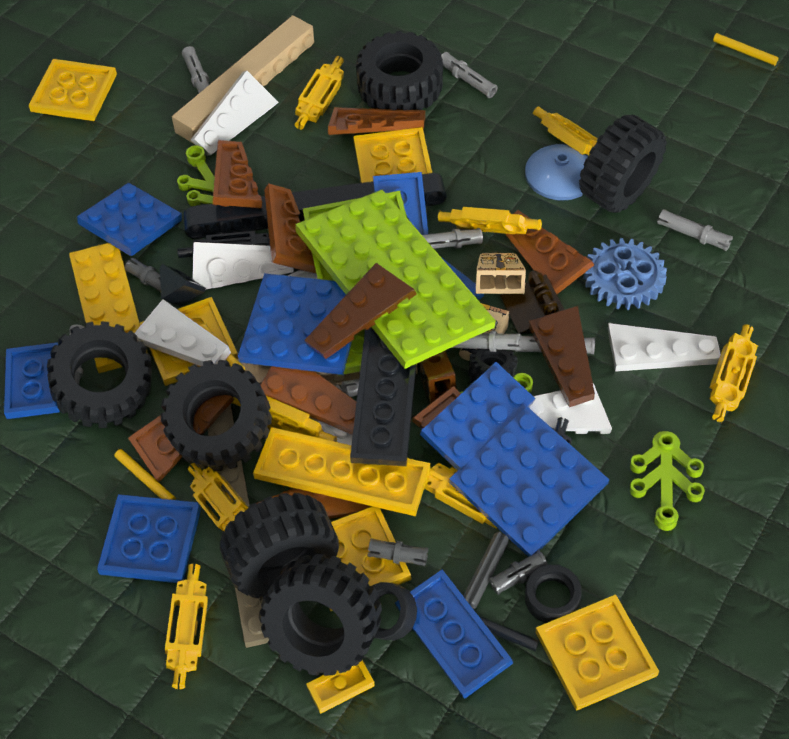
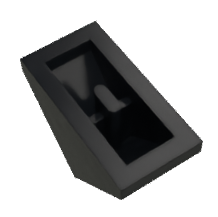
M161 264L160 286L162 300L182 306L205 292L206 287L184 272Z

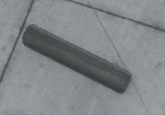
M500 532L494 534L463 595L473 609L477 607L489 583V578L492 577L509 543V538Z

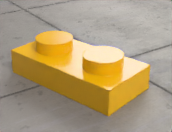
M363 660L344 673H339L337 670L335 675H322L306 683L307 689L320 714L375 686L374 680Z

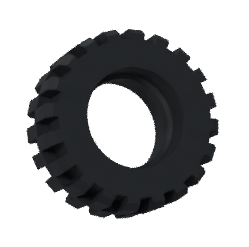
M396 31L393 34H390V32L384 33L382 37L376 36L372 39V42H367L357 56L358 92L362 100L372 109L423 110L424 107L427 109L431 106L433 101L435 102L440 96L443 87V59L436 45L430 40L427 41V38L422 35L416 36L413 32L403 33V31ZM396 71L411 72V74L404 76L389 75V73Z
M624 115L616 119L612 125L605 129L604 134L600 135L597 139V143L591 148L590 154L583 164L584 168L581 170V179L579 180L582 194L609 212L618 213L621 210L627 209L629 205L636 201L638 196L642 195L662 163L663 154L666 151L665 145L667 144L664 133L636 115Z
M101 321V325H94L93 322L85 323V327L82 329L79 326L70 329L71 335L69 336L63 334L58 339L59 346H53L50 352L51 358L47 362L50 393L53 401L57 402V407L62 414L68 413L69 419L75 423L79 419L82 420L83 426L91 427L92 423H97L99 428H107V423L113 422L116 426L123 423V417L126 416L128 419H131L135 416L136 408L142 409L145 404V397L149 396L151 390L150 355L146 353V346L143 341L137 342V335L132 331L126 333L124 326L116 324L115 327H111L109 322ZM93 358L112 359L125 369L126 376L123 382L116 388L106 392L88 391L78 385L74 378L78 367Z
M208 360L203 361V366L197 367L196 364L188 367L190 372L185 375L181 372L176 377L178 382L175 385L170 384L166 390L169 397L162 400L161 407L165 412L160 416L161 423L165 427L163 431L166 437L190 464L195 463L198 468L206 470L210 466L213 471H222L223 465H227L229 469L238 467L237 462L242 459L246 463L252 459L249 454L253 450L256 452L260 451L263 447L260 440L262 438L267 439L270 432L267 425H270L272 421V415L269 412L271 407L261 385L250 371H245L241 365L236 363L232 364L231 367L226 360H219L218 364ZM220 395L232 396L238 399L241 405L240 414L235 424L229 430L216 436H203L194 430V416L198 408L206 400Z
M283 493L274 498L270 496L264 498V501L258 504L255 502L249 505L246 511H240L235 515L234 521H230L227 524L225 531L222 533L219 548L231 581L238 591L253 598L264 597L279 572L289 562L297 561L299 557L309 555L311 559L315 554H324L328 559H331L332 556H337L339 539L324 506L317 499L301 493H294L293 495Z
M315 554L312 559L309 555L299 557L297 561L289 562L279 572L263 597L259 620L263 623L261 630L264 638H269L267 642L272 651L276 650L279 653L278 657L284 663L288 661L294 665L292 668L298 671L302 669L307 670L308 674L319 675L322 672L324 676L335 675L337 670L339 673H344L363 660L380 626L382 608L381 602L376 600L378 593L373 585L369 586V578L364 573L359 574L356 571V566L350 562L348 565L341 562V558L335 556L328 559L324 554ZM315 601L326 605L338 615L343 627L332 629L315 624L303 613L299 602Z

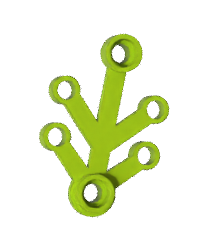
M198 145L189 147L186 150L187 161L193 167H197L204 180L181 175L177 179L178 188L182 191L196 188L213 192L215 177L205 163L204 148ZM197 190L189 191L186 195L190 206H198L201 203L213 204V196L200 194Z
M662 431L654 436L651 449L643 455L638 454L631 458L630 469L637 474L645 472L647 465L659 456L660 465L643 479H634L630 485V493L636 498H642L646 495L649 488L661 480V507L656 511L654 522L659 529L669 531L676 527L679 517L677 510L673 507L672 481L686 493L687 498L692 502L701 501L705 492L704 487L700 483H691L672 465V457L685 467L686 473L693 478L702 475L704 464L699 459H691L679 448L680 440L674 433ZM641 462L643 466H636L634 463ZM691 466H697L699 470H693ZM641 486L643 490L638 491L634 487ZM691 490H697L700 494L695 495ZM663 513L670 514L672 517L667 518L663 516Z

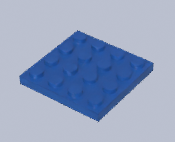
M264 273L238 354L239 362L343 375L352 341L325 359L309 347L304 340L346 294L335 281Z
M527 406L476 453V456L462 469H459L449 478V483L529 557L538 550L540 551L609 483V479Z

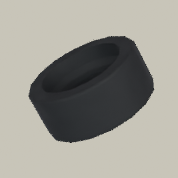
M560 565L542 566L529 576L525 589V604L529 612L537 620L548 623L578 610L582 596L581 584L577 576L568 568ZM546 581H557L564 584L570 591L568 604L560 608H550L542 605L536 598L538 585Z
M387 582L374 584L373 586L378 593L376 600H379L385 594H393L398 598L401 607L397 623L390 629L379 627L374 638L393 641L403 638L412 630L416 621L417 606L415 598L408 589L401 585Z

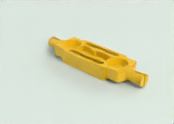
M336 56L331 65L323 64L320 70L316 69L298 98V106L295 109V115L299 116L295 122L297 129L300 127V130H302L307 121L316 123L320 115H324L341 86L344 71L340 69L344 63L342 57L339 59V56Z
M536 107L533 111V115L542 120L541 123L548 128L547 131L580 154L589 155L591 148L597 143L598 138L568 118H564L558 113H548L540 107Z
M463 207L462 210L452 209L451 213L442 211L438 213L439 222H451L458 229L472 230L480 228L482 232L526 234L527 229L540 230L542 226L541 219H527V217L519 214H511L509 210Z
M748 324L742 326L740 335L734 333L730 337L729 342L723 347L709 387L712 389L709 399L716 405L712 418L714 420L717 418V422L724 420L726 410L734 411L738 408L740 400L744 398L757 358L755 353L758 345L750 341L753 327L749 328L750 325Z
M266 396L271 407L269 412L272 415L271 424L267 425L269 430L273 427L337 442V436L324 432L319 422L310 419V414ZM233 397L232 403L241 407L238 399Z
M192 463V467L189 466L188 471L195 478L190 485L191 489L195 492L193 496L215 525L222 531H225L227 524L230 521H234L235 515L240 511H246L248 506L227 480L217 471H213L210 467L202 470L195 463ZM222 484L236 499V503H234L235 501L232 499V497L222 489ZM206 501H208L211 504V506L215 509V511L218 513V515L220 516V520L208 507Z
M438 463L430 468L424 489L435 494V498L481 524L485 522L497 529L491 521L449 483V478L457 472L453 466L449 469Z
M195 564L194 574V565H188L187 580L178 581L176 594H172L165 654H167L166 668L174 671L172 687L178 689L179 678L180 689L185 688L186 672L196 671L198 657H201L208 596H206L207 584L198 581L201 568L198 564ZM175 606H180L175 642L170 643ZM202 607L203 615L199 644L194 645V637L196 636L198 626V609Z

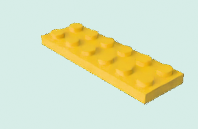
M110 243L69 253L85 322L101 325V321L109 322L111 327L119 324L124 326L126 333L129 331L135 333L140 327L120 249ZM94 358L98 373L122 367L118 362L109 358Z
M271 427L253 475L254 479L416 516L430 472V463L409 458L407 459V467L351 463V445Z

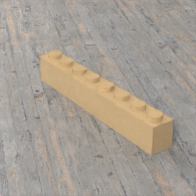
M292 15L172 116L175 133L193 143L191 138L242 72L248 71L262 86L267 85L271 79L278 73H281L285 67L314 43L313 26Z

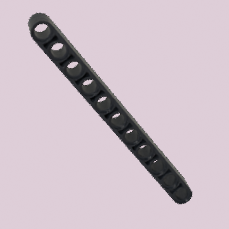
M438 173L422 174L425 207L443 203L447 195L442 176ZM373 181L292 192L300 212L298 218L300 222L305 221L303 208L362 198L374 193ZM265 196L261 197L262 208L213 204L189 207L184 211L185 234L189 238L200 239L206 238V235L268 229Z

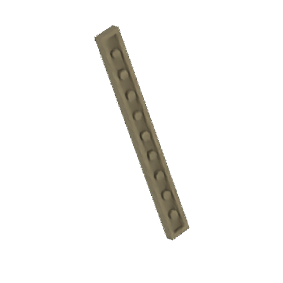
M231 404L208 428L209 436L220 435L234 425ZM238 461V467L229 469L227 465H223L222 471L217 472L227 480L246 505L249 506L242 461ZM222 484V486H221L222 489H223L226 493H228V494L232 497V499L235 501L234 503H236V499H235V498L232 496V494L227 490V488ZM235 588L246 648L266 644L269 638H264L261 630L263 623L259 620L263 596L253 598Z

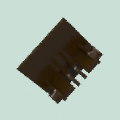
M536 270L529 273L524 294L500 295L520 334L530 330L529 321L565 310L547 275L543 276Z

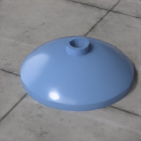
M565 144L543 147L534 152L526 163L525 177L527 183L536 193L549 199L571 200L583 195L579 186L580 173L589 155H582Z

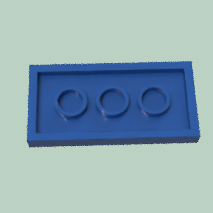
M495 362L421 430L420 435L458 471L475 457L476 453L524 408L532 405L536 398Z
M440 570L410 592L415 598L417 606V617L412 628L464 699L513 664L511 657L443 570ZM398 600L395 602V605L400 612L401 607Z

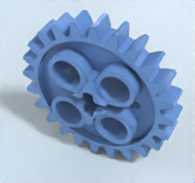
M620 238L619 244H616L611 239L609 246L601 243L600 249L593 248V254H588L587 258L594 263V266L584 273L583 279L586 280L585 286L591 287V295L598 293L597 301H601L604 298L607 300L606 306L614 302L616 303V309H619L621 304H625L627 310L630 309L631 304H634L639 309L641 302L649 305L650 299L656 300L658 293L663 292L667 278V268L663 267L664 260H658V252L651 254V246L644 249L643 242L634 245V240L631 239L627 244L623 238Z

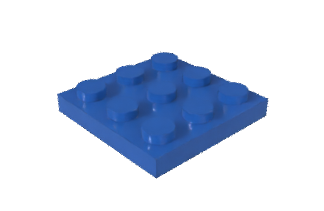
M127 183L78 215L77 221L85 229L132 256L181 222L182 213L131 183Z
M118 494L97 568L99 575L172 583L184 580L201 511L200 504L198 502Z

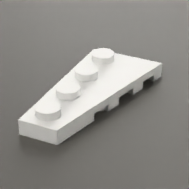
M244 71L191 138V141L195 145L203 147L207 156L212 155L217 151L218 140L230 141L279 102L248 71Z
M194 242L193 279L206 287V289L263 278L264 273L282 275L294 271V268L272 263L270 246Z
M162 300L135 332L137 342L143 341L147 347L199 366H203V361L208 360L218 364L219 360H226L231 354L228 345L165 300Z
M608 323V335L615 371L718 364L721 355L717 337Z
M594 384V400L569 408L560 390L533 396L536 399L529 406L553 430H555L559 417L563 418L561 428L566 418L569 420L566 431H576V434H587L588 431H600V434H610L612 430Z

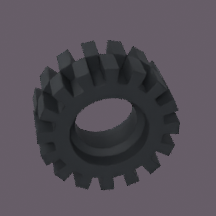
M473 349L472 354L470 353L468 376H470L471 381H476L497 362L514 377L517 369V356L513 355L514 352L512 350L497 349L496 352H490L489 349Z

